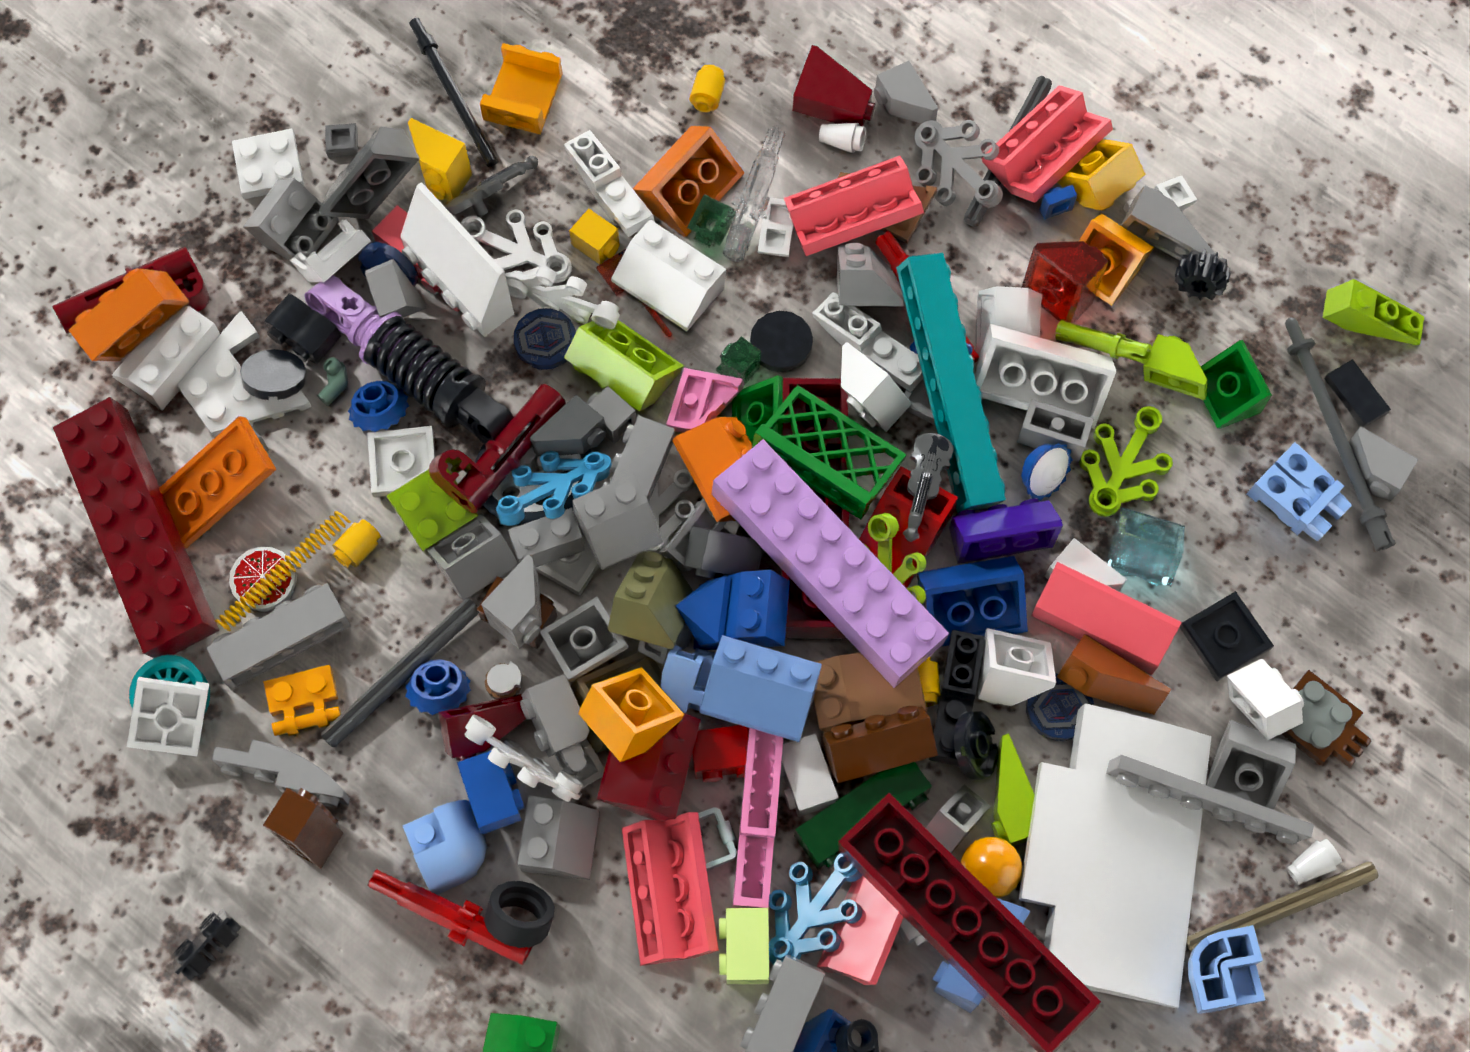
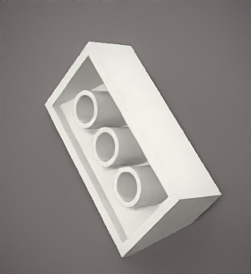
M990 324L980 351L975 380L981 389L983 399L1023 410H1028L1031 399L1093 418L1094 421L1091 428L1095 429L1115 377L1116 369L1111 357Z

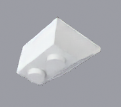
M848 342L842 346L841 387L849 396L846 402L860 413L858 416L871 428L877 424L887 432L910 407L911 401L883 369Z

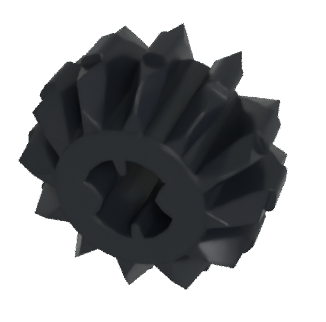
M1206 249L1201 253L1191 250L1189 255H1183L1175 272V282L1178 283V291L1187 292L1188 298L1196 296L1200 301L1203 297L1214 300L1216 295H1223L1231 275L1227 259L1218 258V252L1213 254L1207 253Z

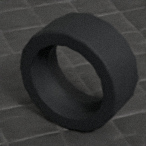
M508 881L498 885L491 892L484 921L491 935L505 945L517 948L532 947L541 943L548 936L554 918L555 906L552 898L540 887L524 881ZM510 906L524 908L533 913L538 920L532 922L515 920L506 915L502 908Z

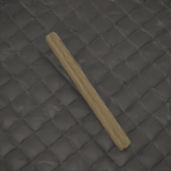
M1365 862L1187 937V947L1192 952L1202 939L1220 931L1251 925L1254 926L1255 930L1374 881L1379 877L1378 871L1372 862Z

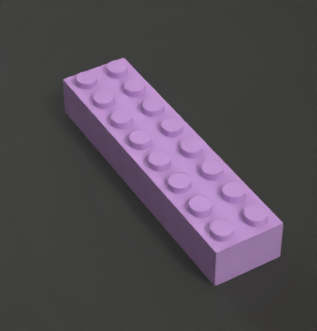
M764 439L713 480L711 493L713 497L893 688L944 644L949 635L946 629Z

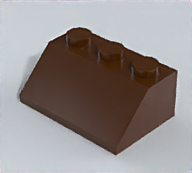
M905 706L897 711L898 713L887 716L872 715L867 717L862 723L854 725L840 724L834 726L831 731L822 733L824 759L837 782L848 781L938 756L931 720L923 707Z

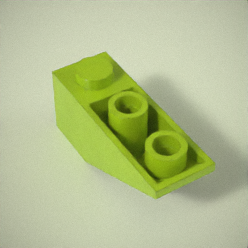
M1355 279L1327 290L1323 311L1324 319L1348 331L1412 345H1420L1424 322L1423 315Z

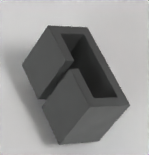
M692 526L684 565L696 568L695 575L714 579L716 572L729 576L739 572L758 571L763 549L752 538Z

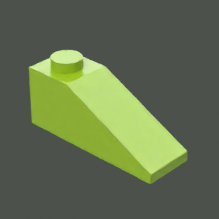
M1008 733L1002 735L998 743L993 813L995 822L991 823L995 837L1008 841L1014 847L1027 842L1035 794Z

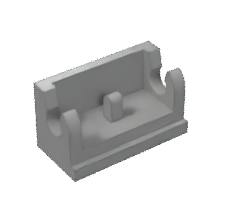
M704 499L694 505V511L669 544L666 547H662L659 551L662 557L666 556L672 559L679 571H690L693 568L684 565L692 526L720 532L727 523L715 520Z

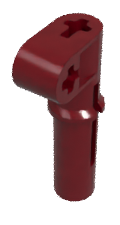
M185 246L137 267L139 269L167 272L189 300V303L185 306H190L199 312L209 303V294L203 278ZM127 267L125 268L126 273L53 305L52 307L66 334H69L68 330L76 324L75 319L79 314L96 307L100 303L99 298L105 292L117 289L124 283L123 277L134 269ZM189 280L193 291L188 292L183 282Z
M541 384L498 437L486 443V451L476 463L459 450H447L432 459L429 465L431 479L464 509L477 513L513 469H518L521 466L519 461L532 447L530 437L566 404L565 399L551 386ZM530 422L531 424L529 425V427L524 431V433L519 437V439L514 443V445L509 449V451L504 455V457L499 460L497 465L492 470L491 467L496 463V461L501 457V455L506 452L511 443L517 438V436ZM447 463L452 464V468L450 470L452 472L451 474L447 473L446 469L448 468ZM464 470L467 474L456 485L454 481L459 476L458 472Z

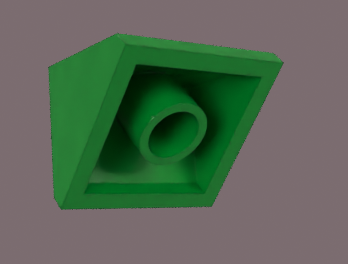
M1243 340L1237 341L1200 366L1207 378V396L1203 402L1217 429L1260 414L1272 396Z
M777 375L743 388L732 400V417H737L745 426L746 434L752 444L758 428L762 424L765 425L783 403V377ZM783 423L776 424L772 429L781 436Z

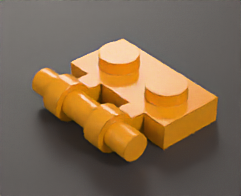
M330 664L263 681L270 714L275 716L284 713V720L272 723V730L275 736L288 733L289 736L299 734L301 729L316 725L319 728L329 726V722L335 721L341 715L339 706L326 708L325 702L338 699ZM314 706L313 713L297 716L296 710Z

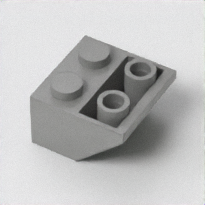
M295 178L278 179L244 224L243 228L266 248L290 261L299 252L306 257L312 252H316L340 219L336 216H322L319 212L322 203Z

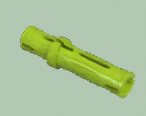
M1064 320L1058 323L1055 331L1060 333L1055 335L1056 340L1110 354L1111 358L1119 359V357L1146 364L1151 356V352L1147 351L1152 349L1151 344L1128 339L1126 335L1121 333L1113 335Z

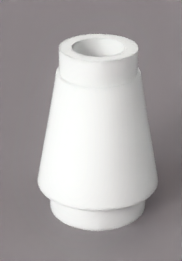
M859 123L821 125L819 142L850 153L863 150L866 128L859 126Z
M1324 839L1321 842L1316 840L1286 868L1295 883L1300 885L1303 882L1337 870L1336 866L1342 863V860L1329 840Z

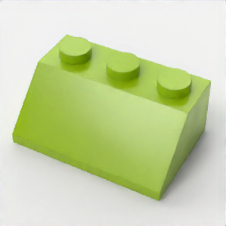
M619 320L614 329L601 327L593 321L578 327L564 359L573 364L575 370L587 374L596 380L602 389H605L607 386L610 387L632 408L638 411L654 404L684 367L683 364Z

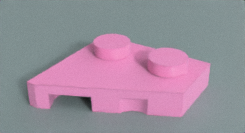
M684 368L666 426L674 428L676 432L684 433L716 418L744 388L743 379Z

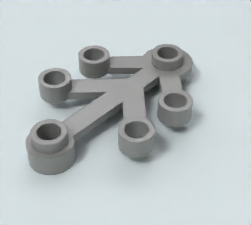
M929 120L923 122L915 132V142L922 149V165L916 172V180L921 185L926 187V185L931 186L935 183L937 178L936 172L933 170L935 150L942 156L941 182L937 188L935 199L943 206L951 205L956 198L955 191L953 190L954 169L975 189V198L984 207H995L1002 200V189L992 180L984 181L964 161L976 158L993 160L999 154V146L992 139H985L979 145L952 148L945 142L964 138L966 141L977 139L980 134V128L972 120H965L960 126L945 128L937 121ZM969 127H973V131L966 135V130ZM932 131L931 137L925 139L926 135ZM992 145V151L985 154V149ZM930 172L928 179L923 180V175ZM990 187L989 194L982 196L983 192ZM949 191L948 197L942 200V194Z

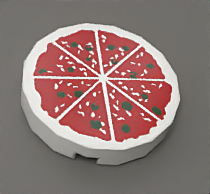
M257 547L242 554L235 561L230 571L229 584L234 597L239 602H241L240 596L246 598L245 592L251 593L250 587L256 589L255 583H260V578L266 579L265 573L270 574V569L276 570L275 564L280 565V560L286 561L285 553L273 547ZM286 566L291 573V577L282 572L286 578V581H283L276 575L281 582V586L272 581L276 587V590H273L266 584L271 591V595L262 590L266 599H262L256 594L261 600V604L252 599L256 609L247 604L248 607L259 612H269L274 610L280 603L290 600L294 593L295 583H297V573Z

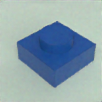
M1073 185L1064 188L1055 187L1044 194L1039 209L1044 220L1073 210L1077 198Z

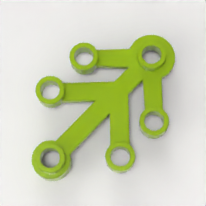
M1145 406L1138 411L1134 419L1136 430L1121 457L1113 438V427L1106 423L1096 427L1093 438L1097 444L1102 445L1112 475L1106 484L1099 467L1100 455L1092 449L1083 452L1079 465L1088 472L1093 490L1089 495L1088 502L1091 510L1097 515L1103 517L1112 516L1119 510L1121 503L1136 499L1151 501L1156 497L1159 487L1151 479L1143 480L1139 486L1118 490L1123 480L1152 472L1158 475H1165L1172 467V458L1166 453H1159L1152 459L1133 463L1146 437L1154 434L1162 423V415L1155 407ZM1149 420L1152 426L1147 427L1141 421ZM1099 431H1106L1109 437L1102 438L1099 435ZM1092 457L1095 460V463L1088 464L1085 462L1084 458ZM1158 460H1163V461H1165L1166 464H1167V467H1166V468H1161V467H1159V466L1157 465V461H1158ZM1142 487H1151L1153 493L1146 494ZM1107 498L1110 502V505H1102L1099 502V499Z
M882 513L873 516L869 520L868 531L870 536L878 541V559L892 573V538L897 534L899 524L897 519L891 514ZM918 552L905 556L903 564L893 575L903 584L912 574L925 570V557ZM913 559L917 562V568L913 566ZM915 585L906 588L911 594L912 591L915 593L917 600L921 604L925 602L926 593L922 587Z

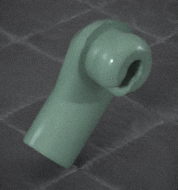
M335 357L329 358L324 362L323 368L327 372L328 384L317 395L327 406L348 385L346 366Z

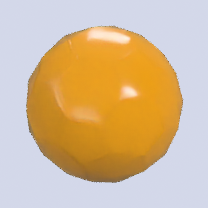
M997 837L977 839L966 848L961 857V864L996 898L1009 895L1021 880L1023 865L1020 855L1004 839Z

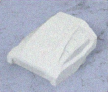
M1000 286L979 291L975 335V351L977 354L980 355L990 324L1040 337L1042 294L1029 288Z

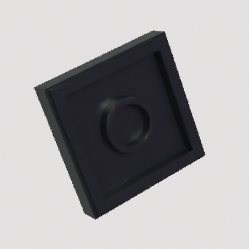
M1236 591L1182 622L1179 627L1216 681L1226 677L1274 647Z

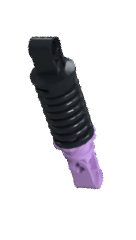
M334 275L325 282L317 283L305 293V301L311 309L334 323L340 332L348 336V340L353 345L361 347L359 358L365 364L376 368L383 376H387L392 383H396L401 390H405L410 397L415 398L419 404L424 405L428 411L434 412V415L446 427L451 428L460 423L486 445L489 440H495L513 419L514 416L508 408L496 402L484 392L486 381L482 376L475 375L466 366H461L457 359H452L448 352H443L442 348L434 345L431 339L425 338L423 333L416 331L411 324H406L407 322L398 312H392L384 317H379L376 306L370 305Z

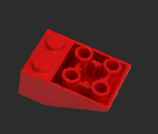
M900 466L887 486L870 517L871 519L875 515L889 513L898 521L899 529L895 537L892 538V574L903 564L905 556L918 552L925 559L927 558L954 514L958 500L957 496L939 487L937 497L926 502L922 522L917 530L919 538L912 542L907 541L903 532L908 528V518L914 497L907 490L911 471ZM867 523L859 540L868 546L870 551L878 558V541L870 536ZM913 559V566L917 568V562ZM912 574L902 585L908 588L916 574Z

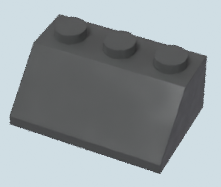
M380 127L373 133L370 140L357 152L355 158L339 174L337 180L329 188L319 209L322 216L370 218L420 159L404 129Z

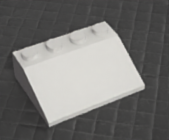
M422 182L418 184L400 235L404 249L401 251L413 265L417 263L423 271L421 273L429 285L432 287L437 285L443 291L441 295L445 302L452 309L457 307L463 313L461 317L465 324L472 331L477 329L485 337L514 315L505 271Z

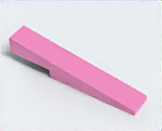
M749 728L732 908L769 907L783 737Z

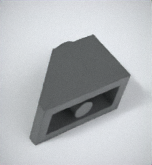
M575 395L530 437L533 451L537 456H541L548 451H555L559 455L585 454L590 448L597 447L604 440L607 430L604 417L579 396Z

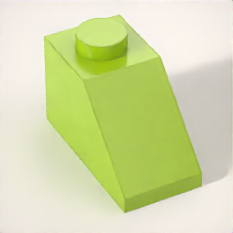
M1158 334L1150 350L1151 356L1148 362L1143 365L1144 381L1205 400L1207 396V378L1189 343L1176 336L1167 337Z

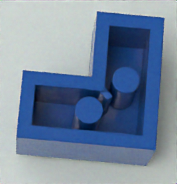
M491 751L457 762L478 828L482 835L522 821L519 810L525 808L519 789H512V785L517 784V780L511 764L508 763L505 769L495 765L487 758Z

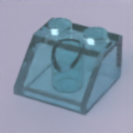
M1121 507L1108 553L1107 564L1122 576L1133 575L1143 578L1152 585L1161 586L1164 584L1171 587L1184 553L1185 525Z

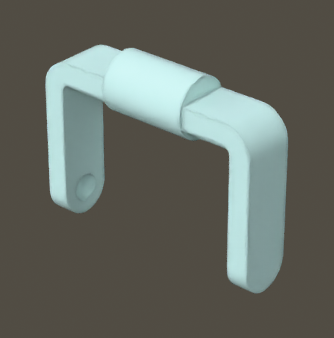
M716 807L698 813L699 821L715 815L718 822L716 825L723 844L727 846L730 853L706 863L707 871L735 860L737 851L733 842L736 841V837L729 820L725 821L721 810Z

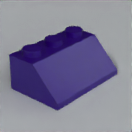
M1028 499L1017 506L1007 507L1006 504H998L988 508V511L976 513L975 510L961 511L952 517L949 529L957 564L1053 548L1063 524L1049 500L1039 502L1038 499Z

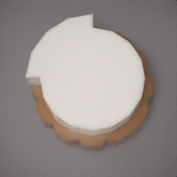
M511 661L509 664L501 663L496 666L494 665L486 674L485 687L489 695L493 696L494 699L517 695L522 689L521 672L517 665Z

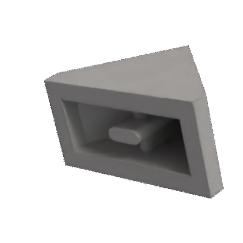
M394 259L366 270L365 275L379 317H384L392 312H398L404 318L426 309L427 304Z

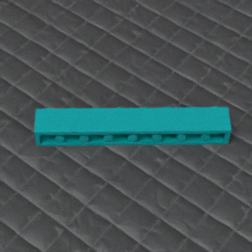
M943 252L910 256L897 266L896 269L937 434L946 437L952 443L954 449L949 461L950 468L946 470L952 494L958 497L956 510L959 513L964 510L976 511L987 509L1006 500V489L997 467V452L992 447L989 435L990 425L988 418L984 415L981 403V389L976 384L973 372L974 361L968 352L966 344V330L960 321L958 298L953 293L950 281V267L945 262Z

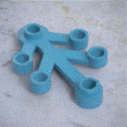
M548 451L540 457L542 469L545 472H555L557 470L571 471L566 474L532 473L531 468L526 465L513 469L512 477L516 486H542L519 498L512 495L501 498L496 507L500 523L506 526L520 523L525 518L524 508L552 494L553 497L543 502L545 516L550 519L561 517L565 512L564 504L573 483L582 479V482L572 487L574 499L592 492L596 482L602 481L609 476L612 465L610 457L603 453L592 452L583 459L560 458L557 452Z
M841 853L835 859L834 872L813 900H811L810 881L813 877L812 869L804 862H796L790 867L789 876L796 883L798 920L791 929L788 913L792 905L791 897L783 890H775L769 895V906L775 911L776 936L769 942V960L772 964H775L777 959L783 961L787 954L800 959L802 954L822 950L834 952L839 948L841 938L831 928L822 929L817 937L802 938L810 928L845 921L853 924L860 920L862 908L851 899L844 900L837 908L824 910L845 881L854 882L862 877V874L851 863L849 867L843 869L847 859ZM801 869H805L804 875L801 878H797L798 872ZM780 897H784L783 903L780 906H776L777 900ZM854 906L853 914L846 917L847 909ZM833 935L832 942L829 945H825V939ZM787 944L786 951L783 954H779L782 946Z

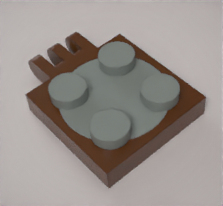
M1308 670L1293 688L1299 692L1304 702V707L1302 708L1303 723L1281 735L1296 744V747L1319 765L1323 764L1329 755L1332 754L1344 765L1352 767L1356 760L1346 750L1352 755L1360 757L1364 750L1354 740L1363 747H1368L1372 742L1366 734L1354 726L1363 712Z

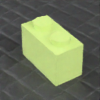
M726 908V918H719V939H726V953H719V975H727V984H769L768 908Z

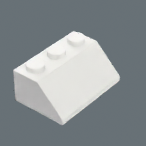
M649 220L630 241L611 281L685 331H688L724 289L726 269L654 221Z
M184 306L140 343L115 370L112 376L148 402L163 410L179 392L178 383L217 339L220 333L212 321L190 306Z

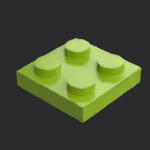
M429 469L386 495L421 551L429 548L478 516L477 513L464 509L435 484L430 477Z

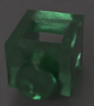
M704 194L687 228L695 234L694 240L709 248L712 243L720 246L733 220H736L738 213L732 207ZM716 222L714 228L710 231L711 223Z
M741 336L736 342L729 343L720 355L721 363L716 368V371L721 375L742 378L745 385L761 367V351Z

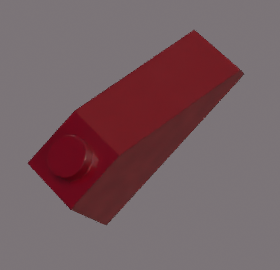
M522 694L438 712L445 752L451 758L463 761L493 746L487 741L483 745H478L465 736L467 731L465 726L472 715H477L490 722L496 728L492 736L500 740L527 719L520 705V701L523 700Z

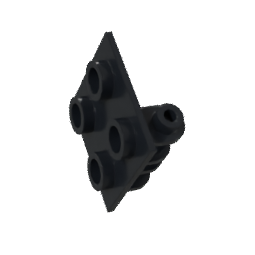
M223 909L218 914L210 913L199 925L198 928L201 930L199 935L193 941L186 939L173 953L175 959L172 962L175 973L179 974L182 972L190 981L196 976L200 978L211 963L199 952L202 951L214 962L217 959L205 948L206 944L209 942L222 954L224 950L212 938L215 937L227 948L239 936L237 932L241 929V926L234 919H229Z

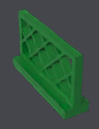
M798 385L765 425L762 424L758 428L752 444L753 448L764 439L809 487L860 520L867 513L870 504L907 455ZM799 398L809 404L811 412L794 414L792 404ZM831 418L837 423L838 430L821 431L819 419ZM813 420L816 432L799 434L796 422ZM790 422L793 435L781 436L772 429L776 424ZM846 436H859L864 440L865 447L849 449ZM840 437L843 450L826 452L823 439ZM818 440L820 452H806L802 449L801 442ZM885 453L892 457L894 461L891 465L877 467L874 454ZM868 455L870 467L854 469L851 457ZM845 457L848 470H834L830 467L828 459ZM873 475L875 486L868 492L857 484L856 477Z

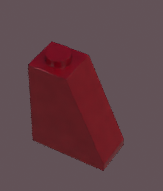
M811 46L793 94L792 111L835 124L859 123V126L863 127L865 120L871 121L876 103L871 102L872 89L818 46Z

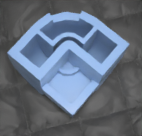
M676 645L667 655L662 671L661 688L683 713H687L689 708L700 711L716 653L697 647L695 652L688 653L681 651L682 647Z
M457 800L433 808L434 812L403 825L422 877L428 889L437 895L463 884L477 875V871L485 859L487 850L485 835H482L470 801Z
M1253 925L1220 931L1207 936L1192 950L1188 961V978L1198 1014L1265 1001L1256 966L1263 959Z

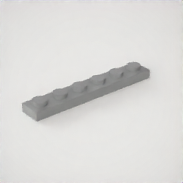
M1124 755L1109 761L1106 774L1117 777L1116 781L1122 785L1130 787L1139 785L1148 788L1149 794L1159 798L1173 797L1181 800L1180 804L1186 808L1209 810L1213 812L1212 816L1219 820H1236L1244 823V828L1257 833L1267 831L1275 834L1276 839L1283 843L1297 844L1299 841L1312 837L1314 828L1312 823Z

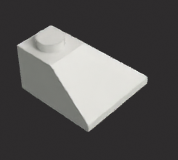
M986 629L977 685L978 699L985 700L991 704L1013 706L1054 688L1056 677L1050 642L994 629Z

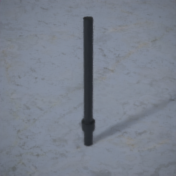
M420 18L412 19L409 25L418 39L417 46L421 53L429 59L487 167L494 166L498 160L437 51L438 45L434 37L427 33Z

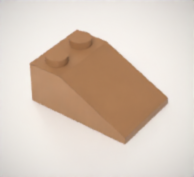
M861 653L838 655L816 661V663L822 664L813 699L819 729L823 732H829L834 726L840 724L854 725L862 723L867 717L872 715L887 716L898 713L897 711L905 706H922L927 712L918 667L893 688Z

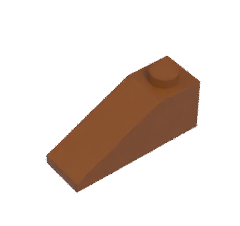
M1085 634L1057 675V678L1086 696L1155 715L1171 691V688Z

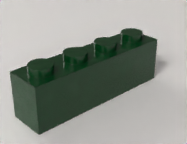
M915 762L880 771L796 828L794 837L817 870L824 865L830 869L834 866L835 859L840 854L838 841L888 793L905 809L910 807L914 811L929 800L927 794H929L932 785Z

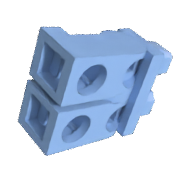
M1296 442L1291 445L1246 494L1255 502L1260 500L1271 509L1284 524L1292 527L1290 530L1297 536L1304 531L1316 541H1319L1332 527L1319 514L1323 509L1338 520L1352 506L1345 496L1340 493L1344 485L1338 480L1335 481Z

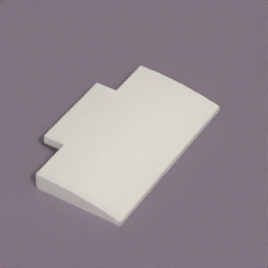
M1085 703L1077 712L1070 767L1067 768L1044 762L1038 765L1033 809L1018 900L1049 907L1044 946L1089 990L1179 1008L1203 808L1200 810L1189 809L1180 804L1181 800L1170 796L1169 798H1159L1149 794L1148 788L1139 785L1136 787L1122 785L1116 781L1117 777L1106 774L1110 760L1124 755L1206 785L1212 736L1153 719Z

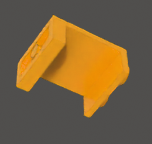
M503 43L501 46L503 64L491 95L483 94L480 101L483 120L541 135L563 75L561 58L549 52L540 53L528 50L521 45Z

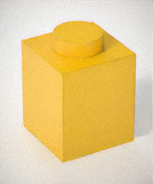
M589 208L569 230L571 245L599 265L607 257H613L619 249L618 228Z

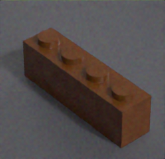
M286 788L263 826L290 851L321 869L343 835V832L336 825L339 820L333 817L332 813L325 809L326 806L318 801L319 798L310 792L300 788L298 793Z

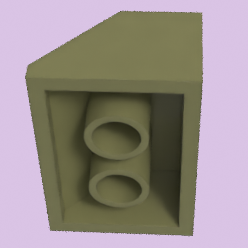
M653 551L642 552L637 555L614 596L607 631L673 650L686 624L675 605L691 594L693 590L672 559L662 557L661 554Z

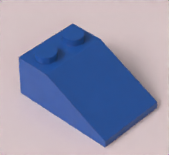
M772 570L745 571L727 576L731 577L724 636L761 647L785 646L790 581ZM694 637L693 649L695 650L697 647L704 650H717L718 645L700 646Z

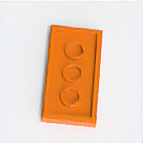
M239 416L159 487L185 549L277 470L246 417Z

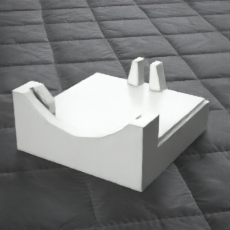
M342 219L338 225L343 231L317 254L312 252L306 257L299 252L290 261L308 282H325L370 243L371 240L363 230H355L346 219Z
M138 677L127 747L197 757L210 683L196 681L195 685Z

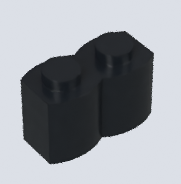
M290 293L264 320L269 329L267 332L268 336L279 345L285 342L293 347L291 349L292 353L297 355L303 362L309 359L313 363L318 364L341 338V334L334 323Z

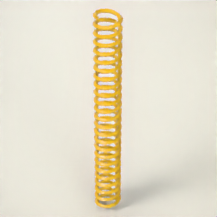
M334 511L335 516L330 515V521L324 520L325 525L320 524V529H315V534L310 533V538H305V543L300 542V547H295L296 552L290 551V556L285 555L286 561L280 560V565L275 564L276 570L270 569V574L265 573L266 579L260 578V583H255L256 589L250 587L251 593L245 592L246 598L240 596L241 602L235 601V606L230 605L229 607L231 612L224 610L226 616L220 614V620L214 619V622H217L227 631H231L227 622L236 627V623L232 618L237 622H241L238 614L246 618V614L241 607L246 612L251 613V609L247 604L256 609L252 599L261 604V600L256 594L262 599H266L262 590L271 595V591L266 584L271 589L276 590L272 581L281 586V582L276 575L283 581H286V578L282 572L291 577V573L286 566L293 572H296V569L292 563L301 568V564L295 556L303 563H306V560L301 553L308 559H311V555L305 547L311 553L316 554L311 544L318 550H321V547L315 539L322 545H326L320 534L328 541H331V538L325 530L333 537H336V534L329 525L338 532H341V529L334 520L343 528H346V525L340 517L347 523H351V521L339 511Z

